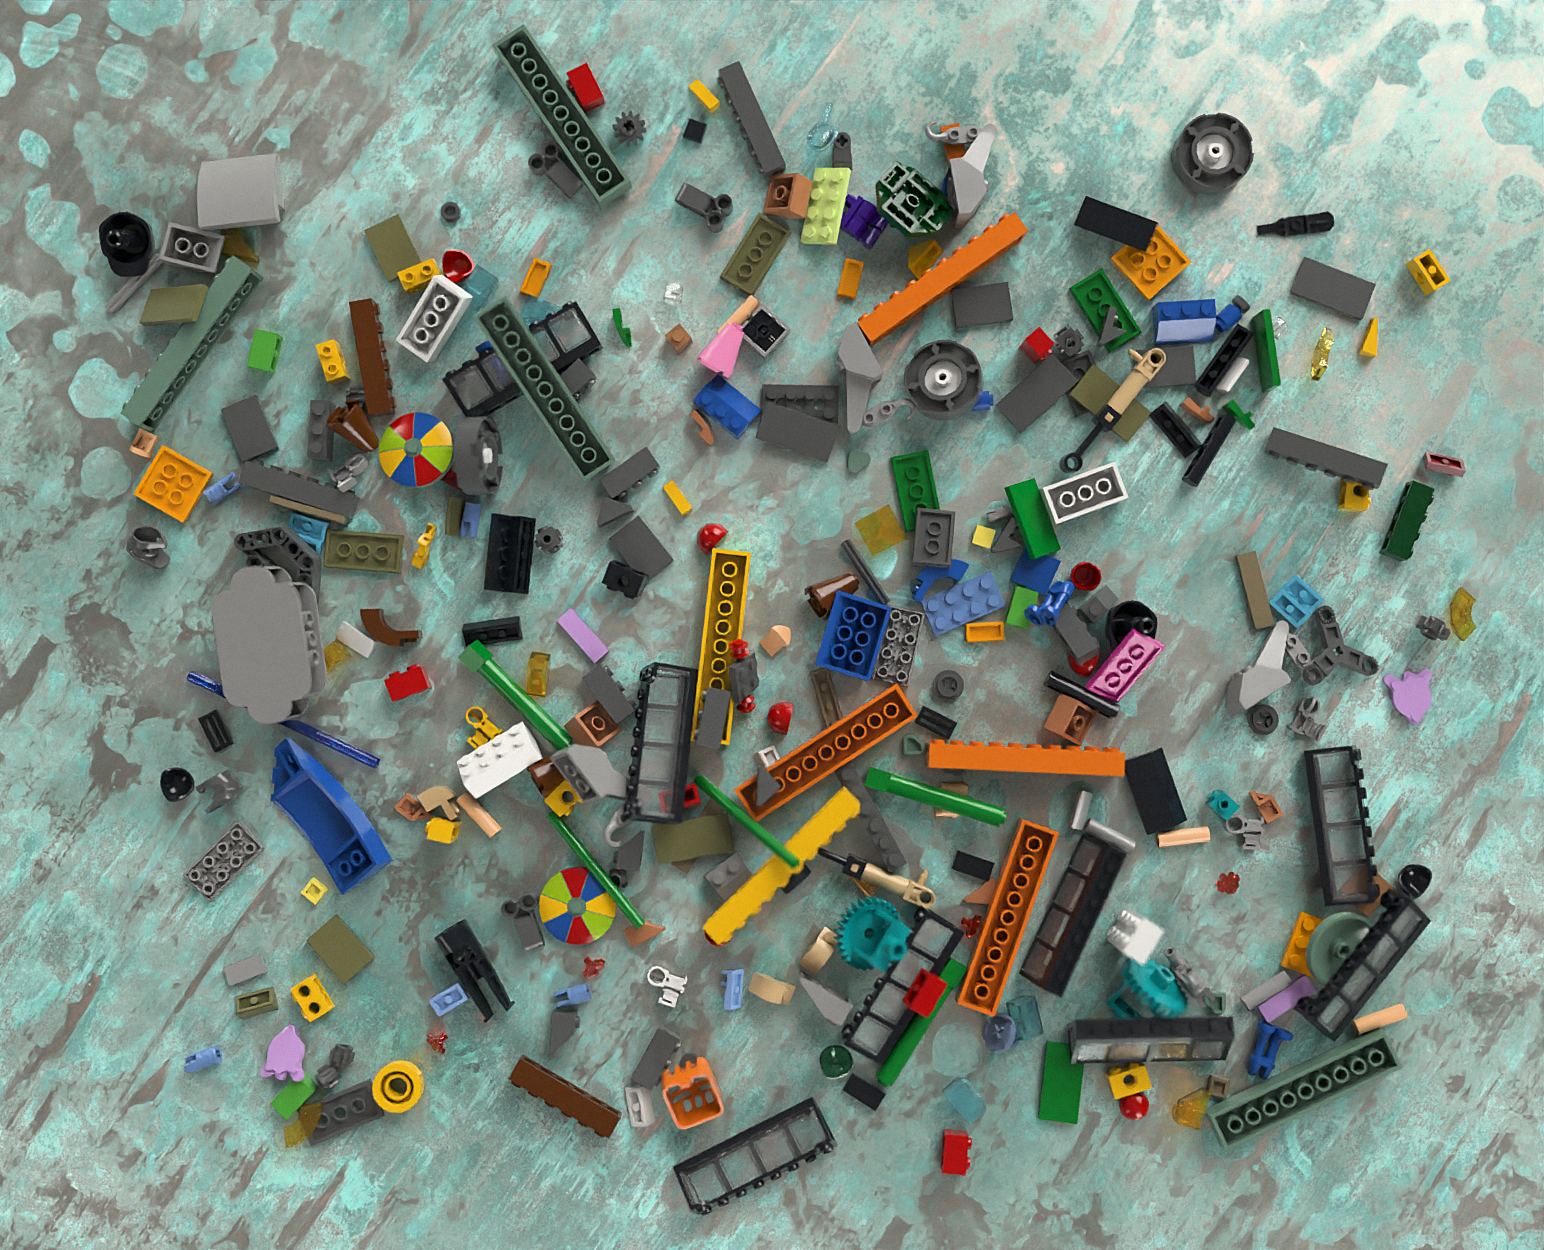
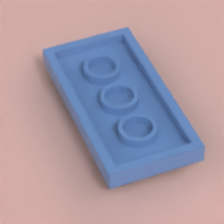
M991 571L923 599L920 602L935 636L1006 606Z

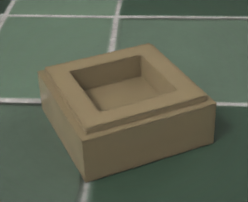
M1210 1074L1206 1094L1226 1099L1230 1079Z

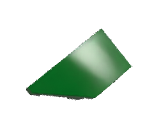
M620 308L612 309L614 322L626 347H632L631 330L629 327L623 328Z
M1234 399L1222 406L1226 413L1235 418L1236 422L1249 430L1255 427V424L1250 419L1252 413L1249 411L1244 414Z

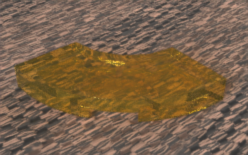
M1326 327L1318 340L1312 359L1311 379L1315 381L1320 380L1328 368V356L1334 343L1332 329Z
M1459 587L1450 603V623L1456 636L1461 641H1465L1477 628L1471 616L1472 606L1476 600L1464 588Z
M322 1102L303 1104L297 1121L284 1127L286 1148L301 1143L313 1133L321 1118Z

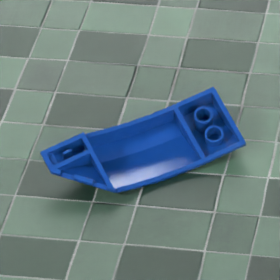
M289 737L285 738L274 749V757H277L276 767L273 768L272 774L274 794H271L270 802H274L303 833L323 861L340 893L344 895L381 871L392 861V858L364 812L343 786L319 762Z

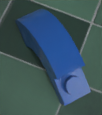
M951 559V568L927 566L915 578L921 582V585L917 583L913 589L912 594L914 597L912 599L918 603L921 602L928 588L936 579L950 578L959 582L970 564Z

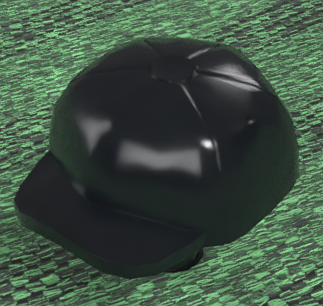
M128 211L109 216L99 226V239L101 250L104 256L107 257L111 270L116 275L122 277L144 275L149 267L150 255L154 252L155 248L151 225L139 215Z
M1126 600L1109 610L1104 631L1106 638L1110 642L1111 654L1132 629L1155 639L1158 624L1157 617L1142 602Z

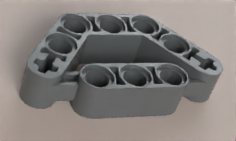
M288 526L241 533L235 537V547L248 556L246 567L257 566V559L260 561V566H277L267 555L258 550V548L276 545L297 565L296 582L307 584V576L310 578L311 583L309 586L313 589L318 604L322 559L292 528ZM281 531L284 533V539L280 537ZM263 534L266 536V542L262 539ZM252 539L253 542L246 543L245 540ZM295 544L298 546L297 553L294 551ZM308 558L312 560L311 566L308 564Z

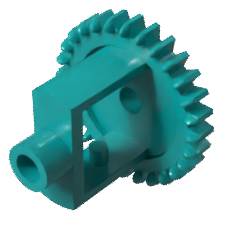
M866 896L864 901L859 898L858 905L852 902L851 910L847 907L845 908L847 915H840L843 921H837V924L841 926L834 930L839 934L834 937L838 941L835 944V947L839 949L837 953L842 956V960L856 969L866 971L867 968L873 970L875 967L886 972L893 960L898 961L905 957L907 946L904 941L911 930L898 918L900 914L890 902L875 896L871 898Z
M1130 956L1123 962L1121 967V975L1124 976L1123 982L1106 1001V1004L1116 1012L1111 1019L1144 1018L1119 997L1129 986H1133L1130 991L1131 993H1138L1136 999L1143 998L1142 1005L1147 1002L1149 1003L1148 1009L1154 1014L1152 1018L1166 1016L1167 1018L1174 1019L1181 1016L1189 1004L1187 1002L1188 998L1185 996L1186 992L1181 990L1183 987L1177 984L1178 980L1174 979L1173 974L1166 967L1160 966L1159 963L1156 965L1153 959L1149 961L1148 958L1144 965H1142Z

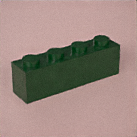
M1414 480L1406 482L1380 549V554L1398 561H1405L1411 558L1414 552L1412 547L1421 533L1419 529L1428 515L1426 512L1427 508L1434 500V488Z

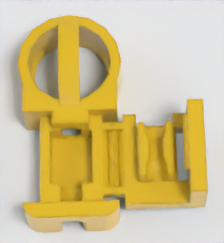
M431 523L427 524L426 531L417 541L420 547L412 556L413 566L419 569L425 566L430 555L431 541L435 537L437 526Z
M471 707L466 712L467 722L476 729L479 727L478 730L474 731L476 734L466 740L475 749L488 743L489 738L493 740L502 732V728L499 730L487 719L488 715L480 707ZM472 709L480 710L483 719H481L476 713H474ZM468 713H470L476 720H478L479 723L476 724L471 722L469 720Z

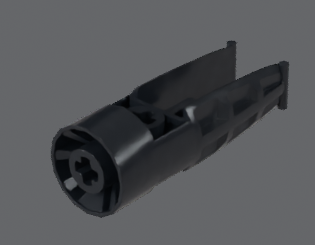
M466 919L450 926L434 938L465 991H467L476 1007L485 1017L484 1023H487L494 1013L476 982L483 977L505 1011H508L515 1004L514 1001H510L496 970L490 963L487 954Z

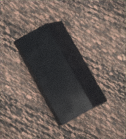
M491 513L484 590L529 594L536 525L535 518Z
M1162 747L1125 760L1124 771L1146 834L1150 835L1185 822L1187 818Z

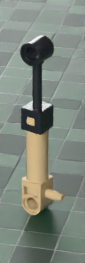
M1154 348L1144 353L1143 356L1132 349L1128 350L1127 354L1137 362L1108 403L1102 406L1091 421L1096 426L1075 453L1072 452L1071 454L1064 455L1060 459L1059 466L1064 473L1070 474L1081 469L1083 465L1081 456L1101 431L1106 433L1112 430L1122 417L1121 414L1144 385L1163 366L1166 361V355L1163 350ZM1151 355L1156 357V364L1151 361ZM1069 458L1075 463L1073 468H1070L1067 464Z
M821 847L817 848L818 855L843 865L842 873L858 880L862 879L901 896L902 899L922 908H930L935 903L934 892L931 888L924 885L929 873L925 869L916 882L892 872L890 873L852 853H848L847 858H844ZM923 893H929L930 899L924 902L920 900V896Z

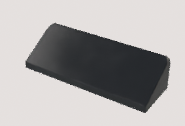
M1167 401L1163 402L1149 415L1184 458H1187L1201 447L1202 443Z
M520 616L463 624L462 628L466 647L476 640L484 645L523 639Z

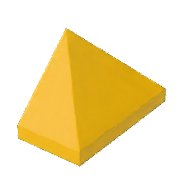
M930 239L910 247L908 250L909 270L919 280L921 278L920 275L929 269L944 251L935 239Z

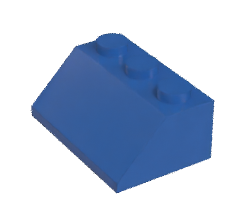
M1215 299L1157 302L1152 307L1155 345L1213 341L1216 323Z
M716 375L708 382L693 400L694 405L737 440L762 411L719 375Z

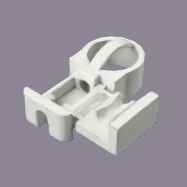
M653 966L647 972L648 981L652 985L663 987L662 991L664 993L662 998L658 999V1002L675 1008L679 993L684 992L685 984L688 980L687 977L681 978L669 974V970L660 966ZM653 969H660L664 973V976L651 971ZM650 975L663 980L660 983H654L650 979Z

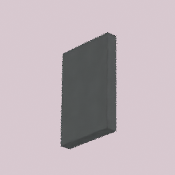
M1008 282L951 290L956 329L1013 321Z
M1193 346L1159 348L1164 351L1166 361L1142 389L1195 384L1196 370ZM1151 349L1136 350V352L1143 356L1144 353ZM1151 355V361L1156 364V357Z
M1090 350L1060 361L1078 382L1091 365L1094 364L1096 366ZM1074 385L1065 394L1075 417H1078L1089 411L1068 395L1075 387Z
M257 395L220 409L242 462L245 463V461H250L279 448Z
M917 508L912 565L951 568L956 511Z
M639 515L609 538L610 542L630 567L649 574L647 582L674 561Z

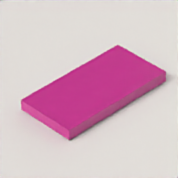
M1132 629L1089 680L1086 688L1118 703L1165 648L1163 643Z

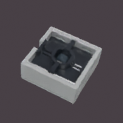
M761 304L751 315L752 319L750 321L746 320L742 325V331L744 332L742 340L765 360L790 333V328L766 306Z

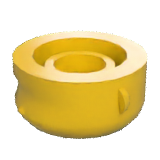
M397 1060L388 1063L377 1073L373 1081L372 1090L375 1101L380 1107L389 1112L400 1113L409 1110L423 1094L424 1078L422 1071L409 1061ZM393 1078L404 1079L407 1084V1091L405 1093H398L392 1088L391 1081Z

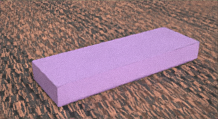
M572 608L557 620L595 664L610 651Z
M1303 974L1294 980L1290 986L1261 1003L1257 1008L1265 1021L1269 1023L1294 1007L1301 997L1311 996L1317 991L1308 977Z

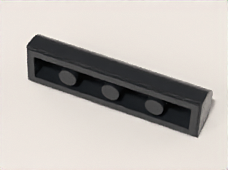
M1240 324L1235 326L1194 384L1196 391L1206 397L1212 395L1254 336V332Z
M1229 414L1218 417L1183 475L1182 481L1193 487L1199 485L1235 425V418Z
M1052 670L1048 673L1043 683L1044 686L1080 701L1109 719L1115 718L1120 710L1119 704L1088 690L1086 687Z

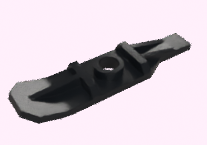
M1328 211L1317 214L1283 217L1275 223L1257 225L1258 235L1277 234L1281 237L1330 231L1334 227V217ZM1298 222L1299 228H1295L1293 223Z

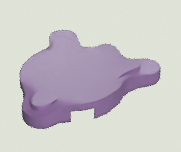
M1423 669L1418 674L1405 671L1402 674L1403 678L1401 681L1393 675H1385L1383 683L1391 691V701L1395 710L1403 714L1410 723H1419L1423 714L1431 705L1429 680L1432 672L1429 669Z
M288 1025L271 1041L266 1064L260 1071L262 1077L268 1078L275 1075L277 1079L284 1080L289 1073L294 1081L300 1082L304 1079L302 1060L305 1046L304 1043H301L296 1026Z

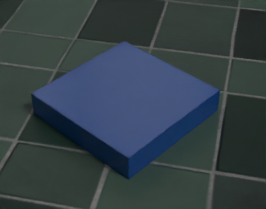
M1025 546L1010 581L1045 596L1061 561L1049 555L1031 560Z

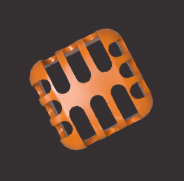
M697 1057V1063H691L689 1060L686 1061V1067L684 1068L676 1065L674 1072H670L668 1069L663 1072L661 1077L663 1097L678 1128L688 1129L714 1119L723 1113L721 1090L718 1087L713 1071L710 1069L709 1062L705 1058ZM699 1076L707 1077L706 1079H703L701 1081L694 1080V1078H697ZM710 1083L712 1086L703 1091L698 1089L701 1085ZM679 1085L680 1089L675 1090L671 1094L669 1093L671 1087ZM686 1091L691 1092L690 1096L682 1098L674 1104L673 1099L676 1095ZM707 1091L713 1094L714 1100L711 1103H707L705 1097ZM697 1095L701 1096L703 1105L700 1107H696L694 1097ZM685 1100H690L692 1109L690 1111H685L683 1104Z

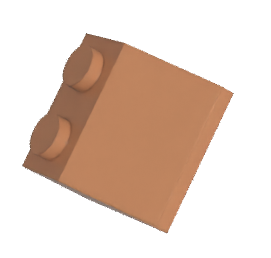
M799 173L770 176L763 213L789 219L805 218L813 181Z
M1060 693L1050 715L1046 719L1044 728L1081 746L1097 712L1080 701Z
M599 700L581 711L564 725V728L577 745L595 748L601 747L622 730Z

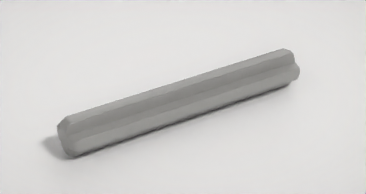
M154 254L150 258L148 270L144 275L133 276L105 305L107 311L115 314L161 266L163 261L159 259L160 256L158 254Z

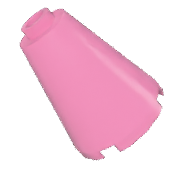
M732 322V324L727 323L700 353L697 360H700V363L717 373L722 371L724 373L723 376L730 378L744 336L743 327L735 322Z

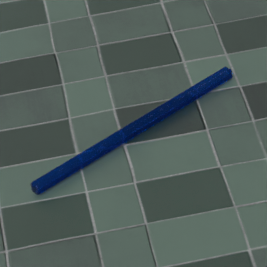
M194 671L189 672L187 681L225 698L220 683ZM296 719L277 722L372 768H377L380 763L379 758Z

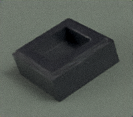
M689 118L683 138L701 144L707 124Z

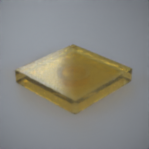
M889 504L855 522L872 556L907 538Z

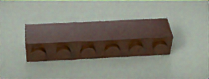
M372 298L349 302L368 415L374 418L395 414L394 408H397L395 397H392L391 389L394 386L392 379L388 375L390 363L385 358L387 346L385 340H382L381 335L384 333L382 322H379L378 317L381 314L380 306Z
M525 1055L521 1056L508 1078L515 1087H523L528 1090V1094L532 1097H540L545 1100L544 1103L546 1105L562 1110L561 1113L564 1116L577 1119L581 1126L586 1128L589 1126L600 1137L604 1138L606 1136L609 1138L622 1116V1112Z

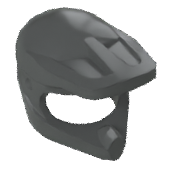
M140 526L133 530L126 546V551L132 557L155 569L166 567L170 561V557L163 551L168 545L167 540L158 529L151 526Z
M229 770L196 786L199 793H204L205 789L209 787L213 788L215 792L211 798L213 800L212 804L205 810L207 814L234 801L244 789L239 779Z

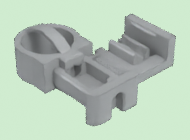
M355 452L346 458V464L335 472H332L331 469L328 471L331 479L342 493L358 484L353 476L363 472L368 466V459L361 452ZM362 459L358 465L354 466L355 462Z
M1312 696L1303 697L1299 701L1295 709L1298 713L1291 725H1286L1288 729L1295 731L1296 734H1305L1315 741H1320L1328 726L1314 723L1315 720L1313 718L1320 709V703ZM1312 699L1310 706L1305 711L1303 708L1305 700Z
M1234 814L1230 818L1235 817L1239 823H1230L1228 820H1223L1222 825L1227 833L1242 834L1244 842L1242 846H1239V849L1260 850V835L1258 834L1264 833V828L1261 827V824H1264L1263 817H1258L1257 820L1245 819V816ZM1228 826L1238 827V829L1236 831H1232L1229 829Z

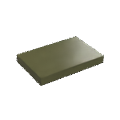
M399 214L364 230L389 283L399 279L397 272L421 263Z
M337 914L306 940L344 984L374 958L373 954Z

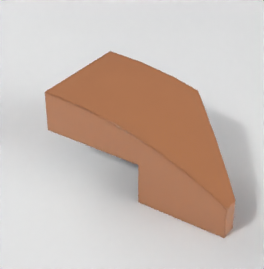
M1189 397L1179 405L1188 414L1201 421L1211 423L1215 419L1208 412L1210 410L1209 406L1201 409Z
M694 409L690 416L703 428L699 435L711 445L714 442L711 424L699 409Z
M1255 791L1249 792L1255 807L1261 817L1264 818L1266 825L1284 815L1271 795H1264Z
M407 792L394 806L395 810L408 820H411V822L434 818L431 812H426L423 805Z
M993 877L989 878V881H985L978 889L967 895L962 900L963 903L989 905L996 885L995 879Z
M646 919V923L636 930L632 925L624 929L623 932L631 947H634L666 930L665 926L655 925Z

